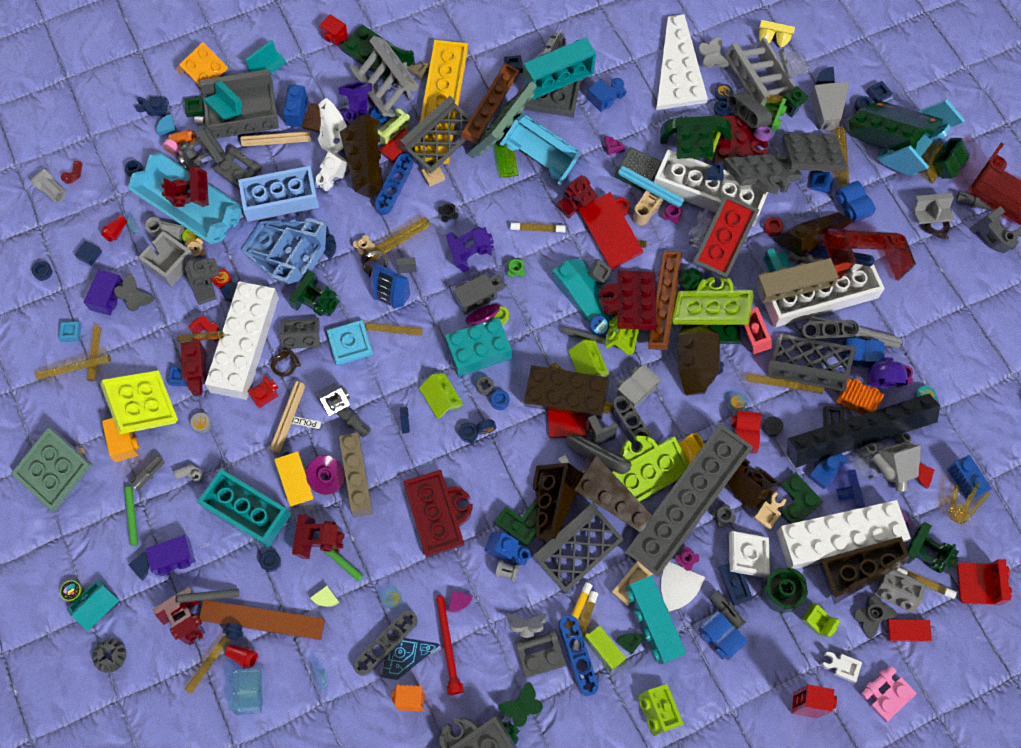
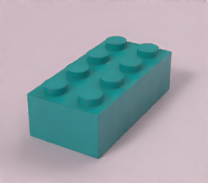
M587 37L523 63V86L525 87L531 81L537 85L533 91L535 95L531 98L532 100L594 74L596 52Z
M222 469L219 470L197 501L202 509L266 548L270 547L291 516L287 508Z

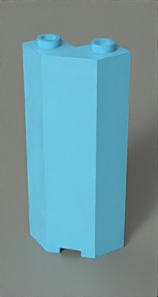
M163 153L151 154L147 159L145 171L134 172L129 179L128 189L209 244L221 242L226 237L225 232L231 226L235 227L238 224L243 211L242 205L208 184V206L201 207L193 202L185 204L184 207L173 206L166 200L165 196H162V192H164V188L161 186L164 183L163 179L166 178L172 182L173 180L180 179L186 182L190 179L189 170Z

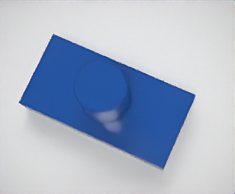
M842 453L822 459L808 478L822 489H825L849 459Z

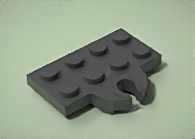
M784 153L725 158L723 161V166L740 186L756 184L758 189L764 194L766 192L777 194L779 188L780 192L785 193L789 188L790 181L800 180L802 176L799 170H791L788 158Z
M494 716L482 726H479L474 720L467 717L453 719L454 723L460 726L461 734L459 736L454 735L453 726L448 723L444 726L441 735H439L441 748H517L498 716Z

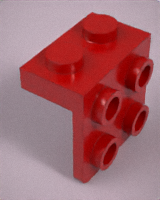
M997 559L990 564L963 562L957 564L960 602L963 604L1003 605L1011 601L1012 588L1009 586L1008 580L1010 569L1007 566L1006 559Z

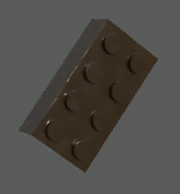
M531 365L524 404L530 408L584 417L596 415L597 419H602L609 380L608 377Z

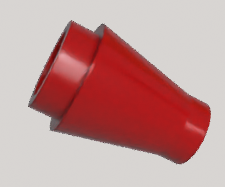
M119 215L116 219L102 227L101 235L109 242L117 240L124 226L128 223L127 220Z
M230 644L225 650V656L244 669H251L258 658V653L252 648Z

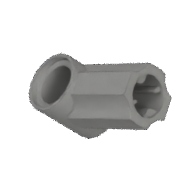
M42 169L30 179L33 186L38 191L46 194L54 203L65 199L66 191L55 182V179L45 169Z
M151 217L145 222V228L154 240L162 231L178 242L183 240L182 234L185 228L182 225L162 222L156 217Z

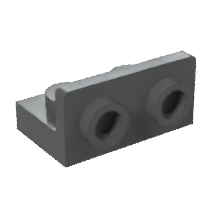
M319 318L281 320L280 339L282 348L320 347Z

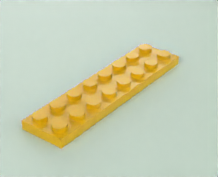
M434 40L420 122L449 96L455 100V104L459 107L468 43ZM455 110L450 113V119H457L458 113ZM439 123L437 130L448 131L447 123ZM450 123V131H455V123ZM427 134L425 142H435V134ZM438 135V142H448V135ZM450 135V142H453L454 135ZM415 146L414 152L423 153V146ZM425 146V153L436 154L435 146ZM438 146V154H446L448 152V146ZM425 157V162L436 163V158ZM450 157L442 164L449 165Z

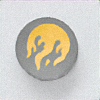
M197 413L191 418L190 424L195 432L205 433L211 427V419L205 413Z

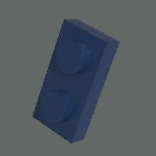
M730 563L718 567L730 601L734 606L753 600L744 574L730 572Z

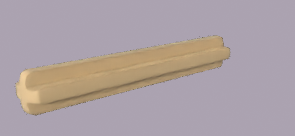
M310 131L248 135L241 136L240 141L243 147L310 142L311 133Z
M296 381L294 383L269 448L273 453L279 454L281 452L305 389V384Z

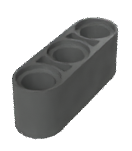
M747 92L728 96L727 104L729 109L751 128L769 126L771 124L772 116L769 110Z
M854 320L806 322L800 328L802 337L807 339L852 337L859 331V325ZM847 323L853 326V331L850 334L844 330V326ZM827 324H831L834 328L831 335L825 332ZM808 325L813 326L815 330L811 336L805 332V328Z
M617 396L613 401L612 414L628 440L632 443V446L639 450L640 444L634 440V436L639 435L651 438L650 431L631 401L626 396ZM622 404L626 409L620 410L617 408V405ZM632 420L636 425L630 426L626 421Z

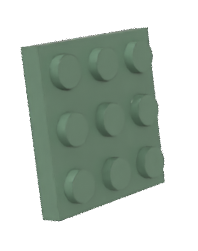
M48 427L11 474L48 509L56 511L93 464L57 431Z

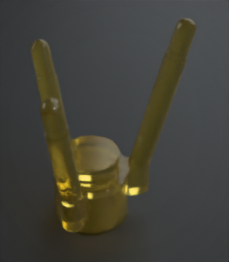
M976 483L964 505L958 503L957 506L955 504L959 485H955L951 505L947 511L950 513L949 518L959 524L968 523L971 516L991 493L987 492L970 510L968 506L975 496L980 483Z

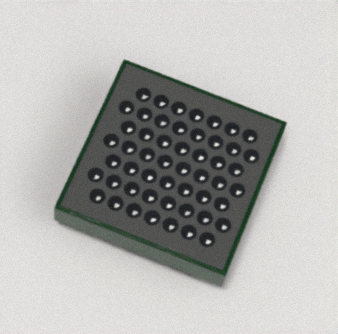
M630 147L614 177L646 192L644 188L618 175L621 166H625L653 181L662 161Z

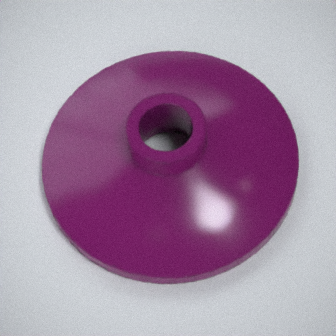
M490 304L477 309L466 317V324L476 325L491 320L499 312L500 305Z
M319 456L313 459L307 466L306 480L310 488L322 495H330L342 487L345 480V472L337 459L331 456ZM325 474L326 480L321 479L320 475Z

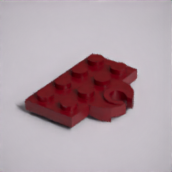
M716 115L726 118L731 123L732 140H725L724 134L721 133L714 152V163L723 162L725 158L757 156L768 153L767 149L757 150L755 148L756 146L768 148V141L757 139L754 136V132L751 131V127L738 116Z
M617 270V283L608 284L600 290L599 305L604 310V313L617 315L618 329L656 330L654 272Z
M441 470L403 481L425 556H433L464 546L459 526L466 523L471 517L473 504H468L466 508L460 509L457 507V503L460 500H469V494L461 487H446Z

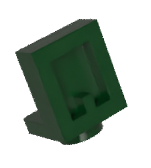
M795 86L783 97L786 99L784 104L787 106L786 113L792 118L800 106L809 98L798 86Z

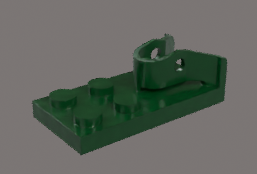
M362 24L340 48L345 54L363 65L374 51L370 39L373 36L382 37ZM387 41L402 63L407 62V66L415 64L414 52L412 50L398 49ZM380 55L369 68L373 73L382 63ZM389 67L380 76L383 80H386L391 74ZM397 79L391 84L392 86L397 82Z

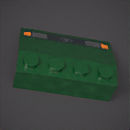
M879 101L859 109L848 122L851 137L897 151L910 145L916 150L917 142L925 133L932 135L943 123V119Z

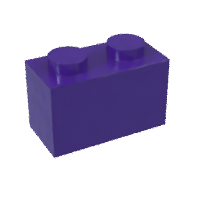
M98 270L84 300V304L88 309L111 315L117 306L118 299L114 295V289L117 286H122L123 280L117 274Z
M186 535L145 548L150 570L156 576L168 575L174 569H185L190 567L191 563L196 562L190 539Z

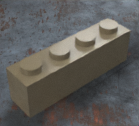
M821 258L813 263H800L792 268L783 267L771 273L770 271L763 272L758 276L755 285L763 304L834 287L839 277L831 258L825 260Z
M359 433L339 436L351 512L354 518L374 514Z

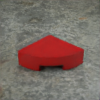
M919 464L917 480L921 486L926 489L929 488L935 469Z

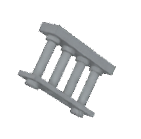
M373 36L370 42L374 47V51L361 68L351 65L350 69L357 80L372 83V91H369L368 94L378 107L379 113L385 117L395 118L396 114L391 107L405 90L415 92L419 85L387 41ZM380 55L382 63L373 75L369 77L366 72ZM389 67L391 74L378 89L375 83L385 69ZM397 78L399 86L388 101H386L383 95Z
M762 38L757 48L744 51L738 43H733L725 55L748 94L763 106L769 97L786 95L796 86L766 38ZM759 55L763 62L751 64L747 57ZM767 68L771 74L759 77L755 70ZM775 81L779 87L767 90L763 83Z

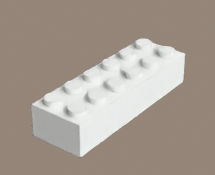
M667 150L654 183L680 196L685 202L712 212H716L722 197L727 194L760 209L752 227L755 226L768 192L764 194L758 189L756 184L740 186L726 170H724L723 181L705 180L706 171L712 165L693 158L677 159V152Z
M848 262L834 266L839 277L834 287L764 303L774 328L804 320L810 316H818L878 299L885 288L874 264L869 267Z
M238 282L205 382L210 393L247 400L249 395L247 391L251 389L279 297L275 288Z
M897 500L783 525L776 532L787 568L794 569L819 564L821 559L901 536L904 543L911 539Z

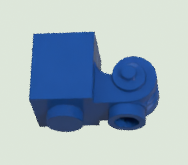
M614 78L611 81V87H609L600 79L588 88L587 100L600 112L610 108L615 99H621L627 93L624 88V81L621 78Z
M492 532L484 549L485 552L501 560L512 558L514 564H519L520 566L526 565L531 554L526 546L518 545L519 541L504 532Z

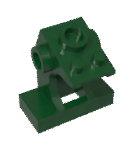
M308 271L289 297L290 306L298 311L300 306L304 304L313 309L317 315L330 317L340 303L336 297L337 294L328 286L324 288V291L315 286L318 283L316 274ZM319 296V298H317L316 300L317 303L313 302L315 297Z
M924 522L917 528L907 547L909 554L907 564L917 558L930 565L933 571L948 574L950 568H955L958 562L957 555L959 551L956 550V544L942 543L940 545L933 541L928 535L932 525ZM927 547L938 553L936 558H932L925 553Z

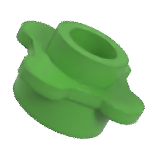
M518 259L508 261L507 267L509 271L507 275L511 278L514 276H525V262Z

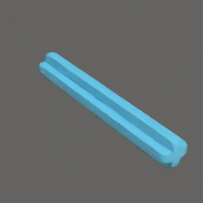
M621 166L618 171V175L677 207H681L684 199L625 166Z

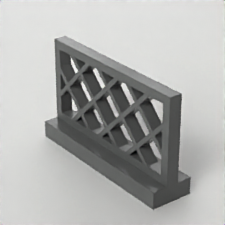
M449 96L400 140V149L404 153L407 152L432 174L467 141V139L461 136L463 131L462 124H467L470 117ZM455 110L460 115V119H450V113ZM439 123H447L448 131L437 130V125ZM450 123L460 124V131H450ZM427 134H435V142H425V136ZM438 135H448V142H438ZM450 135H460V141L450 142ZM414 146H423V153H415L412 148ZM425 146H435L436 154L425 153ZM438 146H448V152L446 154H438ZM425 157L436 158V163L430 167L425 162Z
M779 334L772 360H770L768 366L769 377L846 391L856 347ZM782 341L791 342L792 346L784 349L781 343ZM809 345L812 349L803 352L800 347ZM826 348L830 350V353L823 356L819 350ZM796 349L800 355L791 358L788 352ZM815 352L819 358L811 362L807 356ZM848 352L850 356L842 360L838 354ZM782 355H785V357L788 359V361L786 362H779L776 360L778 357ZM835 356L839 362L830 365L827 359ZM803 358L807 363L801 366L795 362ZM823 362L827 368L823 370L817 369L815 365ZM842 365L846 372L845 374L835 372L834 369Z
M592 502L558 532L556 539L549 540L531 558L566 593L624 539L600 513L596 504ZM595 516L602 522L601 529H591V519ZM578 531H587V543L576 542V533ZM590 532H601V544L590 543ZM604 533H612L617 540L613 544H604ZM564 544H573L572 556L561 555V547ZM576 545L587 546L586 557L575 556ZM590 546L601 547L598 558L589 557ZM549 557L558 558L557 569H549L544 562ZM561 558L572 559L571 570H560ZM575 559L586 560V569L575 571ZM560 572L571 573V582L566 587L560 581Z

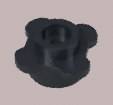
M444 204L439 207L438 212L442 216V222L458 218L459 215L455 211L456 207L454 204Z

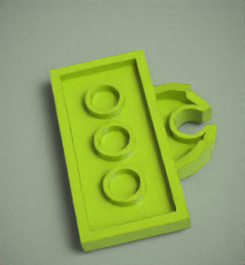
M714 277L707 280L702 279L697 291H678L672 318L673 325H749L754 297L753 290H734L730 278L721 277V286L714 288L716 285Z
M636 435L634 440L640 444V448L636 452L632 451L630 440L624 442L620 456L632 463L631 469L626 474H618L612 470L611 472L639 502L677 481L688 468L689 463L674 436L657 445L650 437Z

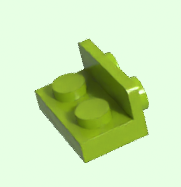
M617 316L612 318L609 323L608 334L606 335L605 347L608 349L616 345L629 356L634 353L639 330L618 329Z
M668 684L649 689L638 695L639 705L644 712L647 726L653 736L684 725Z

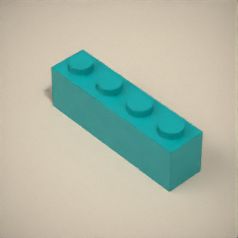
M648 576L625 586L627 589L625 591L626 597L630 603H633L635 608V618L638 622H641L644 628L642 630L643 636L647 642H650L652 647L651 654L656 662L658 661L659 664H665L687 654L653 576Z

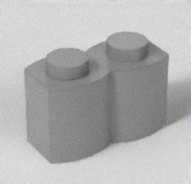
M642 365L640 368L638 366L635 367L630 373L631 377L627 380L623 379L617 386V395L626 396L634 408L659 386L661 381L645 365Z

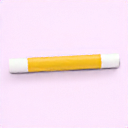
M585 582L571 614L577 621L593 586ZM568 622L565 627L568 628L570 634L566 635L567 638H569L572 634L570 627L573 626L572 622Z

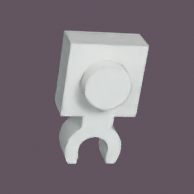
M832 652L824 654V656L831 659V663L823 662L821 664L823 668L836 669L835 676L853 683L857 681L862 665L861 661L843 654L840 655L839 659Z

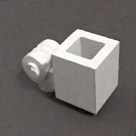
M328 151L320 165L322 170L316 176L315 184L325 191L330 190L333 187V179L335 177L343 179L349 168L347 160L336 153Z

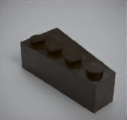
M364 114L340 131V136L355 192L370 198L383 189L382 167H379L381 152L378 150V142H380L378 127H380L379 120Z
M591 453L570 487L642 533L652 515L597 455Z
M901 536L821 559L820 567L833 603L840 602L906 564L909 554Z

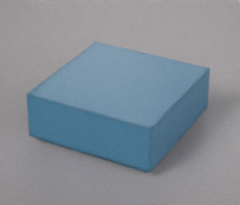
M79 321L60 322L59 340L61 342L80 341L81 323Z

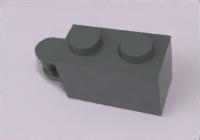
M485 273L475 276L467 283L457 285L453 289V294L465 315L496 300L497 292L503 290L506 284L500 274L489 278Z
M336 382L315 392L328 416L350 405L348 402L350 396L343 385L339 386Z

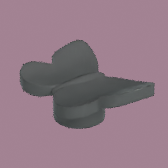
M132 274L126 276L122 286H117L114 289L115 297L123 299L130 311H136L140 305L145 306L155 300V297L140 292L137 289V284Z
M872 596L868 601L867 608L856 610L854 619L857 622L863 623L862 629L868 639H872L878 631L879 623L882 620L895 618L898 613L890 606L882 605V601L878 596Z

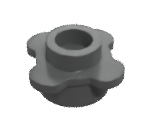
M724 504L718 510L714 509L712 512V516L717 519L719 527L723 528L727 523H733L736 520V516L733 515L730 506Z

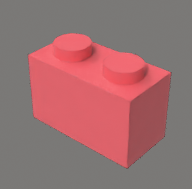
M758 307L751 309L749 325H742L753 354H757L771 349L772 342Z

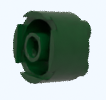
M778 568L763 582L761 596L772 610L783 614L791 612L800 606L808 595L806 579L794 568ZM783 587L787 589L786 593L782 591Z

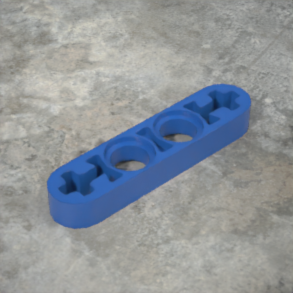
M407 153L398 156L383 185V189L375 201L376 211L380 215H387L391 212L413 168V158ZM407 160L408 163H405V165H404V170H403V169H402V167H403L402 162H405V161ZM395 174L403 175L400 180H395L393 176ZM394 188L396 191L390 195L386 193V190ZM385 199H387L386 206L380 208V205H384Z
M565 615L559 620L558 629L578 690L584 696L594 695L598 691V681L579 623L574 616ZM565 619L573 623V626L570 627L571 633L576 631L577 635L570 636L569 638L566 637L570 632L568 628L563 626L566 623ZM572 639L579 641L580 648L578 651L571 650L569 643ZM579 659L584 660L587 664L586 670L583 672L576 668V662ZM590 673V676L586 678L588 683L593 684V687L590 688L591 692L588 689L584 690L583 685L586 684L585 678L580 679L579 675Z

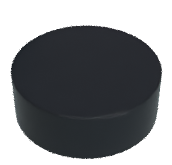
M770 416L763 423V431L768 436H778L783 430V422L778 417Z

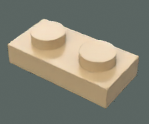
M637 561L611 594L628 606L630 602L625 594L627 590L625 586L648 576H653V573Z

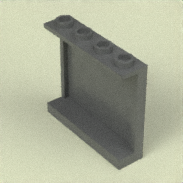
M269 69L200 80L203 100L216 94L215 83L218 81H222L241 99L242 114L223 121L204 102L206 125L216 139L279 128L273 80Z

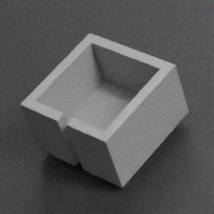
M162 231L152 242L158 255L155 254L151 246H148L138 259L146 270L172 287L186 272L187 262L195 259L190 249Z

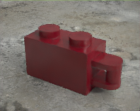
M200 340L180 343L182 378L194 396H199L203 392V384H205L207 379L205 348Z

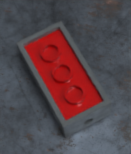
M725 194L691 264L717 276L727 278L760 209Z

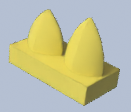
M761 20L758 29L759 40L761 42L762 38H766L770 43L773 36L776 35L777 43L782 48L792 38L795 27Z

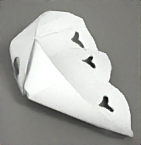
M325 98L318 104L321 116L318 141L322 149L337 153L343 149L340 131L347 126L334 104ZM335 138L340 139V142L338 144L333 143V140Z

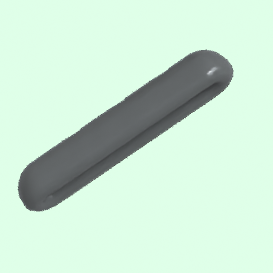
M569 434L567 436L566 443L572 450L588 458L591 453L597 455L609 469L618 474H626L630 471L632 463L628 459L578 434Z

